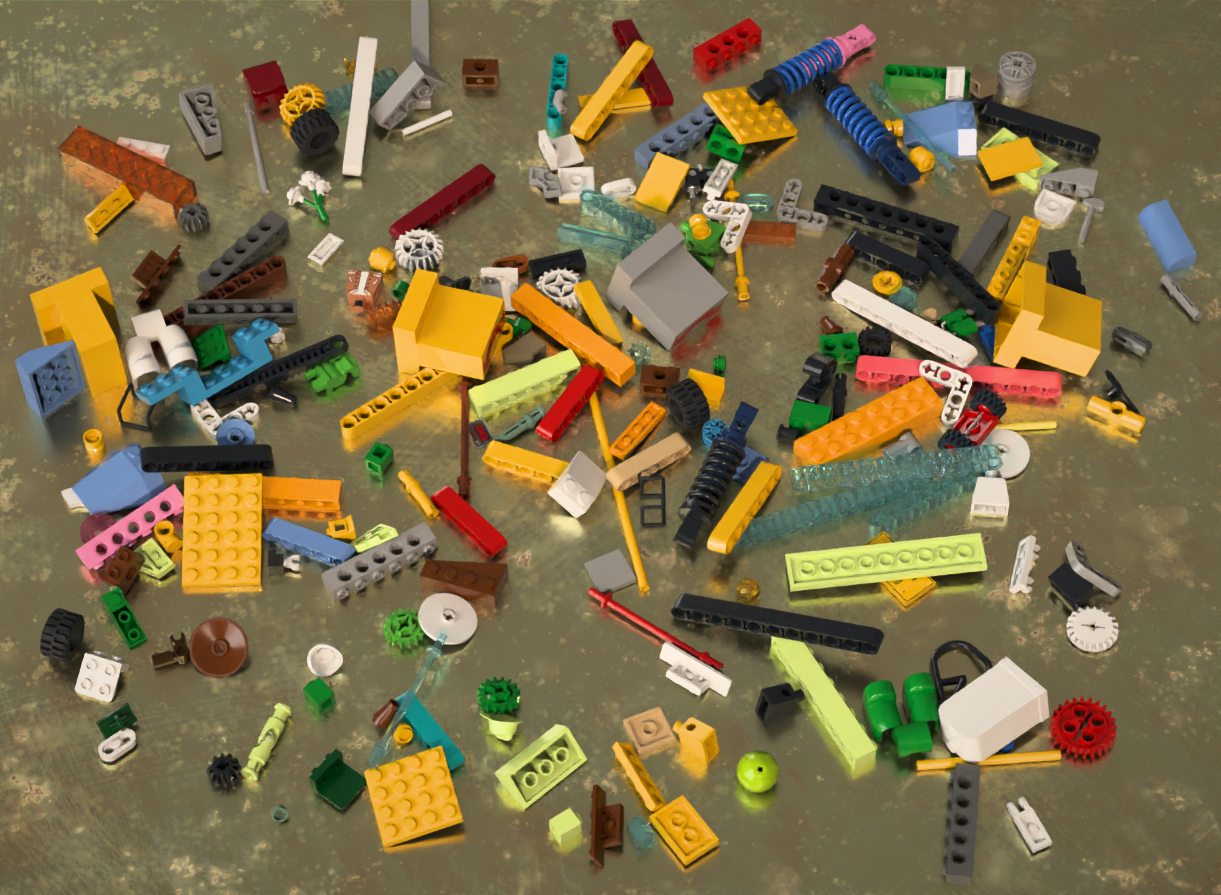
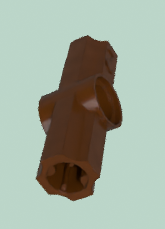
M841 244L833 257H829L826 260L822 273L815 281V287L820 292H829L837 279L843 277L848 263L855 254V250L851 245Z

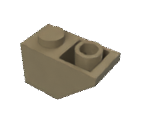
M974 64L970 75V92L979 99L997 94L998 77L980 64Z
M532 331L522 335L519 340L512 345H508L503 350V362L512 365H531L546 356V344Z

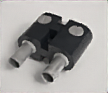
M702 165L689 169L685 177L686 191L690 193L691 201L696 200L698 191H702V194H707L708 196V193L704 192L703 189L713 173V169L703 168Z

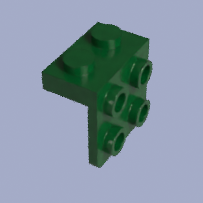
M337 749L332 753H328L323 759L322 764L318 768H314L309 775L311 789L340 810L345 809L367 785L366 778L345 764L342 752Z

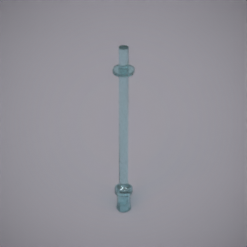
M873 80V83L870 82L868 89L872 91L879 102L884 101L924 145L937 157L935 160L936 164H944L950 172H954L956 166L949 160L950 154L946 151L941 152L891 100L887 89H883L876 80Z
M440 633L434 646H427L426 651L429 655L382 740L375 742L374 750L366 762L369 767L374 764L373 769H378L384 755L388 754V744L435 658H442L443 652L440 649L447 639L446 634Z

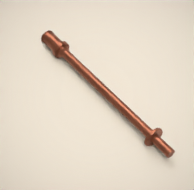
M462 375V382L457 384L458 391L462 392L461 475L457 477V484L459 485L458 495L460 497L462 495L464 500L470 499V485L472 484V478L468 475V390L474 386L473 383L469 382V377Z

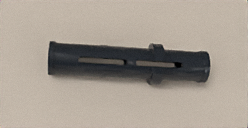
M839 373L835 375V387L832 391L834 396L832 421L844 416L845 397L847 396V375L841 373V378H839Z

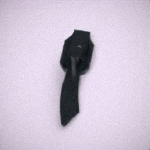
M1106 370L1107 379L1112 384L1105 391L1107 395L1111 397L1116 392L1121 393L1134 411L1140 414L1139 410L1124 392L1121 384L1109 370Z

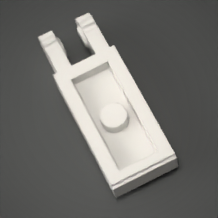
M1024 797L1018 798L1019 806L1022 809L1020 813L1012 802L1007 803L1006 806L1010 815L1013 817L1015 824L1033 853L1052 844L1051 838Z

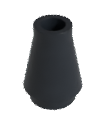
M273 385L268 399L272 400V403L294 407L298 397L280 385Z

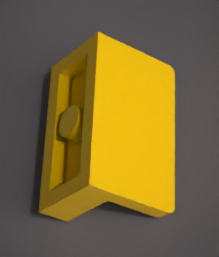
M689 369L688 378L695 381L701 388L707 402L720 406L725 393L726 379Z

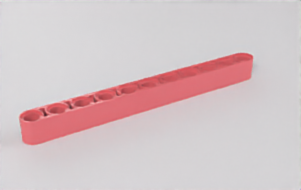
M862 355L856 359L855 377L863 381L907 384L921 377L919 368L923 360ZM936 362L970 375L972 378L970 390L980 391V389H988V392L991 390L997 393L1042 397H1059L1062 394L1063 377L1056 372L979 365L960 368L953 363ZM929 365L924 368L927 374L929 371H932ZM936 368V372H935V371H932V372L935 373L934 377H936V378H937V373H938V371H939L938 368ZM946 371L942 372L940 378L948 381L951 378V374ZM925 379L931 387L949 388ZM966 379L958 381L961 383L959 389H963L964 385H969L966 383Z

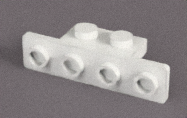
M665 642L663 644L660 659L672 665L667 670L666 677L698 696L709 687L723 696L729 694L732 684L731 678L671 643Z

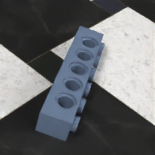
M705 102L634 148V160L648 172L657 152L673 158L674 155L686 150L688 146L698 142L708 133H712L716 123L720 125L723 123L708 103Z

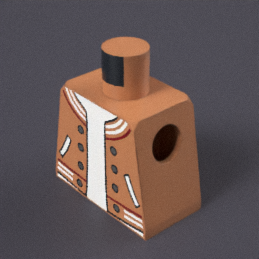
M356 270L347 271L348 304L354 305L353 310L355 312H363L365 306H375L384 286L383 274Z

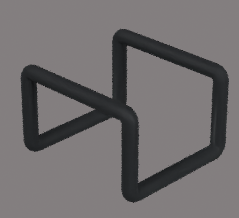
M129 383L117 408L119 422L125 426L151 431L150 416L156 403L150 407L146 416L148 427L125 422L122 419L121 409L129 391L131 390L134 398L139 399L135 394L133 383ZM162 399L157 403L164 404L165 401Z
M663 476L640 477V496L642 498L661 497V505L641 506L640 524L642 527H663L666 524L665 478ZM644 480H661V494H644ZM644 509H662V523H644Z

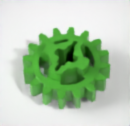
M399 608V613L392 611V617L386 616V622L383 623L384 637H386L388 643L392 642L393 647L400 645V649H403L404 645H407L411 649V644L417 646L418 640L423 641V634L426 633L419 624L417 610L410 612L409 608H406L405 611Z

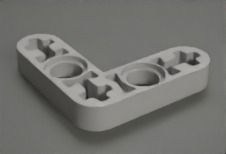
M789 179L786 182L777 208V221L780 223L797 224L796 227L817 232L825 231L828 228V217L825 214L796 208L802 193V183L798 179ZM793 186H795L794 193L791 192ZM792 199L794 200V202L788 204L785 202V200ZM800 216H804L807 218V220L799 221L797 218Z
M1071 540L1065 547L1072 569L1098 588L1116 597L1121 592L1122 587L1115 580L1090 565L1084 548Z

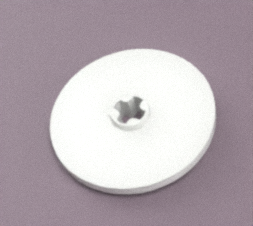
M997 428L992 430L980 447H975L972 458L977 468L983 473L988 470H994L997 472V478H1010L1018 475L1026 468L1030 458V450L1027 442L1019 434L1008 429Z
M449 593L434 594L428 597L419 609L418 620L422 630L437 642L450 645L460 644L471 638L476 630L477 615L475 610L466 600L457 595Z

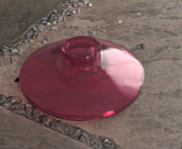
M101 513L93 514L86 518L80 529V537L83 544L95 538L97 530L102 533L114 525L116 521L112 517ZM114 534L112 540L116 544L119 535ZM97 545L96 551L105 552V548Z

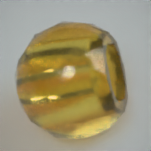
M744 578L736 586L737 597L742 602L752 603L760 596V585L752 578Z

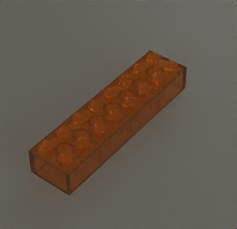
M80 125L57 148L61 163L114 189L125 185L134 199L175 219L178 218L179 209L184 208V204L189 205L197 196L195 181Z

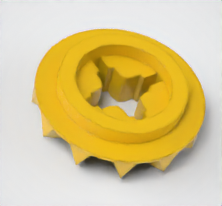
M881 271L874 276L872 285L874 286V291H878L880 295L886 294L888 297L890 294L895 295L901 290L902 279L893 271ZM891 280L890 285L884 287V283L886 284Z

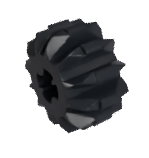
M221 752L220 757L213 756V761H208L206 773L209 776V781L215 783L217 787L223 784L227 788L228 783L235 785V779H240L241 765L238 758H233L231 753L224 756Z

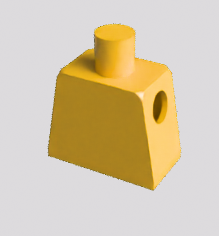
M693 717L689 718L685 723L680 720L675 723L673 731L679 734L681 746L705 765H708L720 752L714 728Z

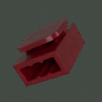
M276 60L242 70L245 85L256 111L282 104L281 100L285 99L284 94H288V89Z

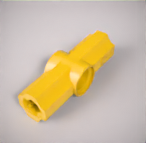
M1096 395L1092 396L1087 406L1088 411L1106 418L1109 424L1113 426L1122 425L1138 433L1142 431L1147 419L1145 416L1126 409L1125 404L1115 401L1112 403Z

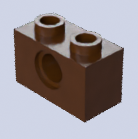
M463 59V87H498V59Z
M642 365L640 394L666 396L667 388L680 382V368Z
M121 545L102 580L113 589L119 587L121 592L126 594L145 560L138 553Z

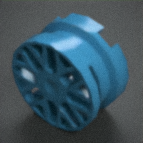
M720 419L707 421L702 429L704 445L711 448L712 440L721 437L722 431L729 429L728 425Z

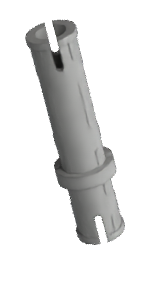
M1169 273L1161 277L1160 282L1168 289L1169 295L1180 303L1194 321L1200 319L1203 316V312L1183 291L1182 285L1177 284Z

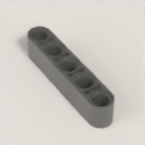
M993 209L958 260V263L973 278L1008 227L1011 216Z

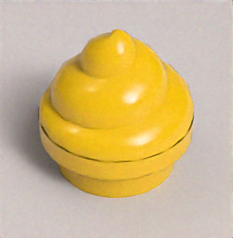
M400 723L395 726L392 735L397 742L404 744L412 739L413 730L407 723Z

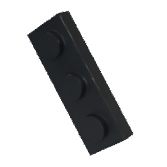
M582 248L529 260V268L533 279L540 278L544 272L550 273L551 269L556 271L558 267L560 270H564L566 267L568 271L587 267Z

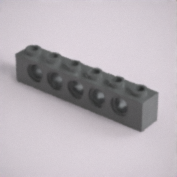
M272 210L262 216L258 223L250 227L247 233L238 238L235 244L226 249L217 260H214L205 271L198 275L196 279L199 290L207 293L250 269L289 233L288 221Z
M297 299L184 300L183 325L252 324L258 318H264L275 324H295L298 316Z
M956 763L955 771L951 770L950 783H953V789L949 788L948 801H952V807L947 809V819L950 820V826L946 825L945 838H949V844L944 846V857H948L947 863H943L942 875L946 876L945 884L971 886L980 765ZM960 786H967L968 788L963 789ZM958 804H965L966 807H961ZM958 822H962V823H964L965 825L961 826V825H958L957 823H958ZM955 841H962L964 844H957ZM959 859L962 863H956L954 860Z

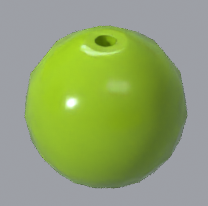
M753 750L746 753L739 760L737 766V777L740 784L754 793L765 792L771 789L776 784L779 776V767L775 758L762 750Z

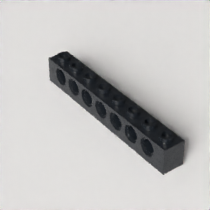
M821 184L814 199V212L918 243L921 236H930L948 253H952L958 239L960 226L921 215L917 212L836 189L832 186Z

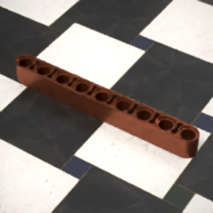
M274 256L194 300L247 299L286 277L285 259L282 256ZM183 306L163 316L166 326L178 325L184 332L197 326L183 325ZM157 340L151 342L152 349L160 346Z

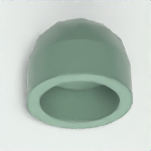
M277 804L271 809V817L275 822H283L288 817L286 807L281 804ZM278 810H280L281 813H282V814L279 815V816H278V813H277Z

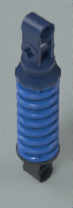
M833 74L823 75L814 79L815 90L824 98V108L837 118V121L842 124L843 128L864 149L871 161H879L901 186L919 181L920 172L897 145V137L886 127H883V123L878 121L877 116L872 114V111L867 108L864 102H861L860 97L856 96V93L849 84H841Z

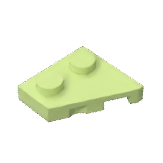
M152 538L134 551L145 560L140 572L160 579L175 567L173 562Z

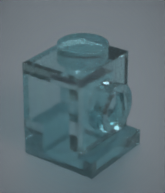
M642 816L633 817L627 822V833L637 852L656 845V834L652 831L649 822L645 823Z

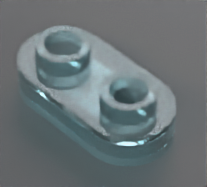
M745 193L738 197V203L747 204L752 212H769L774 207V199L769 194Z

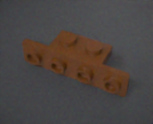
M178 244L167 260L151 250L132 274L130 279L144 289L136 300L137 304L141 300L146 301L151 294L149 289L151 287L155 288L161 281L159 278L161 273L165 275L171 267L169 265L170 261L175 262L181 253L178 250L181 248V245Z
M596 784L593 785V793L591 794L592 811L590 818L592 825L590 830L591 849L589 850V856L595 864L602 867L604 866V848L623 844L624 806L620 803L606 806V792Z

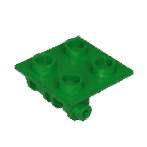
M222 323L191 341L198 360L199 371L219 359L224 363L230 362L229 360L232 356Z

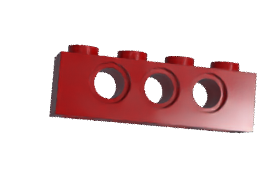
M747 18L693 49V61L705 73L714 70L719 65L730 61L733 57L744 53L749 48L757 46L762 42V30L750 18Z

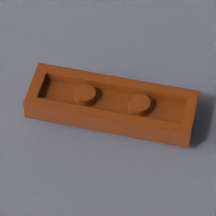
M750 220L742 239L795 242L797 224Z

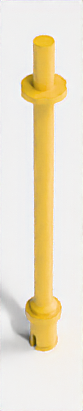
M731 179L727 185L728 191L724 194V199L728 202L736 203L740 198V193L735 191L734 180ZM739 225L733 228V232L739 229ZM740 243L735 251L738 275L735 279V286L738 291V299L747 300L750 297L748 289L750 282L749 278L745 276L742 246Z

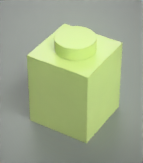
M568 808L550 819L549 827L552 834L562 845L582 833L581 824L583 821L578 813L574 814Z

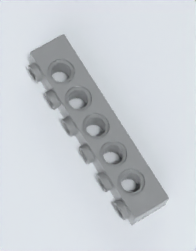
M423 522L322 573L323 584L334 601L345 598L348 594L363 589L367 584L378 581L383 576L396 572L409 563H414L424 555L433 553L438 549L437 539L426 522Z

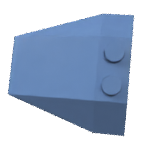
M951 100L900 116V119L903 120V146L913 148L924 146L931 152L955 157L977 156L973 101Z
M128 442L111 450L72 487V491L92 516L142 506L167 489L160 472L147 473L142 470L140 450L142 447L138 443Z

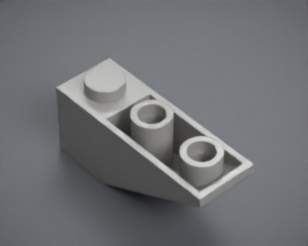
M1080 167L1042 174L1039 188L1081 196L1083 198H1093L1098 171Z

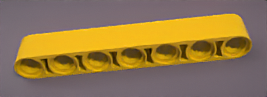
M636 40L573 122L570 128L571 134L585 141H589L652 58L654 53L653 46Z
M765 461L760 462L711 533L707 544L709 550L723 554L731 552L778 483L782 474L781 465Z

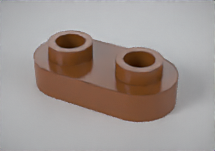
M514 255L494 261L493 267L518 268V274H522L529 269V260L524 255Z

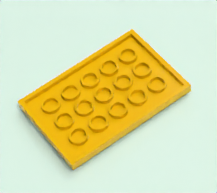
M262 473L184 476L183 588L261 585Z

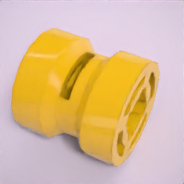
M884 119L883 127H886L897 137L903 136L902 119H896L895 121Z
M696 214L689 219L693 237L697 240L705 239L711 234L710 227L707 225V217L704 214Z
M89 429L84 433L83 440L87 452L91 455L102 453L105 449L102 433L98 429Z

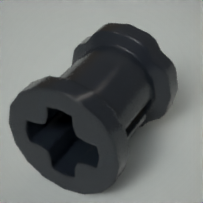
M780 424L776 440H785L794 445V441L799 436V428L791 429L784 427V424Z

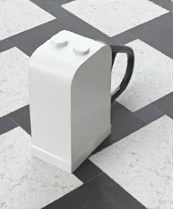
M962 640L948 641L940 645L932 653L930 665L938 698L942 739L947 744L948 749L952 753L956 752L963 760L969 763L982 762L1039 722H1043L1050 717L1047 690L1008 657L1003 658L993 667L987 656L971 643ZM953 647H962L969 650L984 663L986 672L967 686L966 675L941 679L937 659L945 650ZM957 684L952 696L946 698L943 687Z

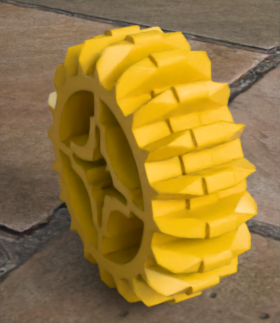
M300 82L299 86L294 85L292 90L289 89L288 94H284L285 99L281 100L282 105L279 107L283 120L292 127L293 122L304 112H308L310 109L315 110L316 108L325 109L324 107L327 104L325 95L320 88L308 82L305 84Z

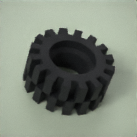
M873 325L872 329L869 326L866 327V331L862 329L858 335L860 356H888L891 352V334L887 333L886 329L882 331L881 326L876 329V325ZM876 340L881 345L874 347L867 344V342Z

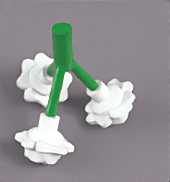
M307 171L301 175L299 184L308 186L309 190L312 191L316 204L310 202L302 195V186H297L296 188H290L287 193L289 205H294L298 201L306 203L315 208L322 221L325 222L329 217L322 206L324 192H329L332 186L327 179L320 178V175L314 174L313 171Z

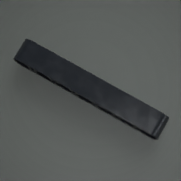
M986 101L978 115V120L985 125L998 129L1005 127L1014 134L1085 156L1095 155L1101 141L1100 136L1096 133L992 101Z
M921 236L918 240L916 256L929 264L931 271L984 324L995 325L998 322L1001 308L999 302L934 238Z
M267 444L145 447L140 450L141 468L147 473L267 470L274 466L272 447Z

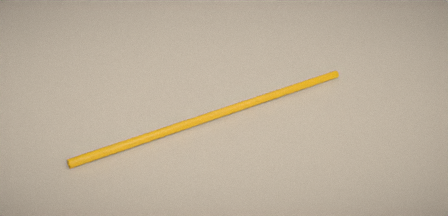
M574 309L566 310L568 314L575 316ZM577 356V359L580 362L582 369V367L585 364H587V362L579 356ZM595 391L590 397L589 403L607 470L609 471L616 466L614 455L608 452L611 444ZM612 485L640 591L649 590V584L624 492H618Z

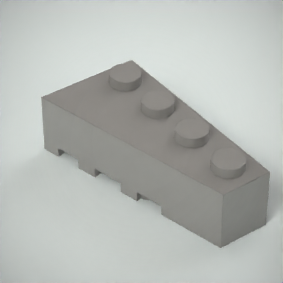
M414 60L369 113L379 126L391 130L408 116L407 112L409 110L416 109L423 98L426 96L430 97L434 94L433 90L436 87H442L446 83L436 69Z
M212 83L179 92V107L204 155L221 151V131Z

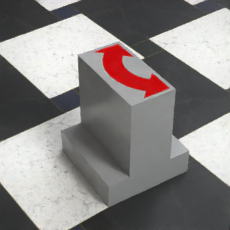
M671 222L617 264L605 298L619 312L627 308L669 352L721 310L729 294L683 247L686 237Z

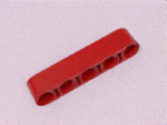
M589 363L585 364L540 421L536 434L555 443L603 382L605 372Z
M443 486L430 497L436 508L488 556L494 557L508 546L504 536L450 486Z

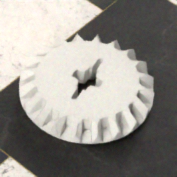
M1086 605L1084 608L1079 607L1077 611H1073L1066 625L1067 635L1071 642L1078 648L1089 652H1100L1110 648L1116 642L1119 634L1118 623L1115 617L1111 615L1110 611L1106 612L1103 607L1100 609L1096 608L1095 605L1093 607ZM1091 624L1095 625V631H1091Z

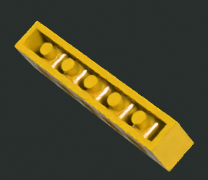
M1024 215L986 290L1000 305L1039 236L1040 220Z

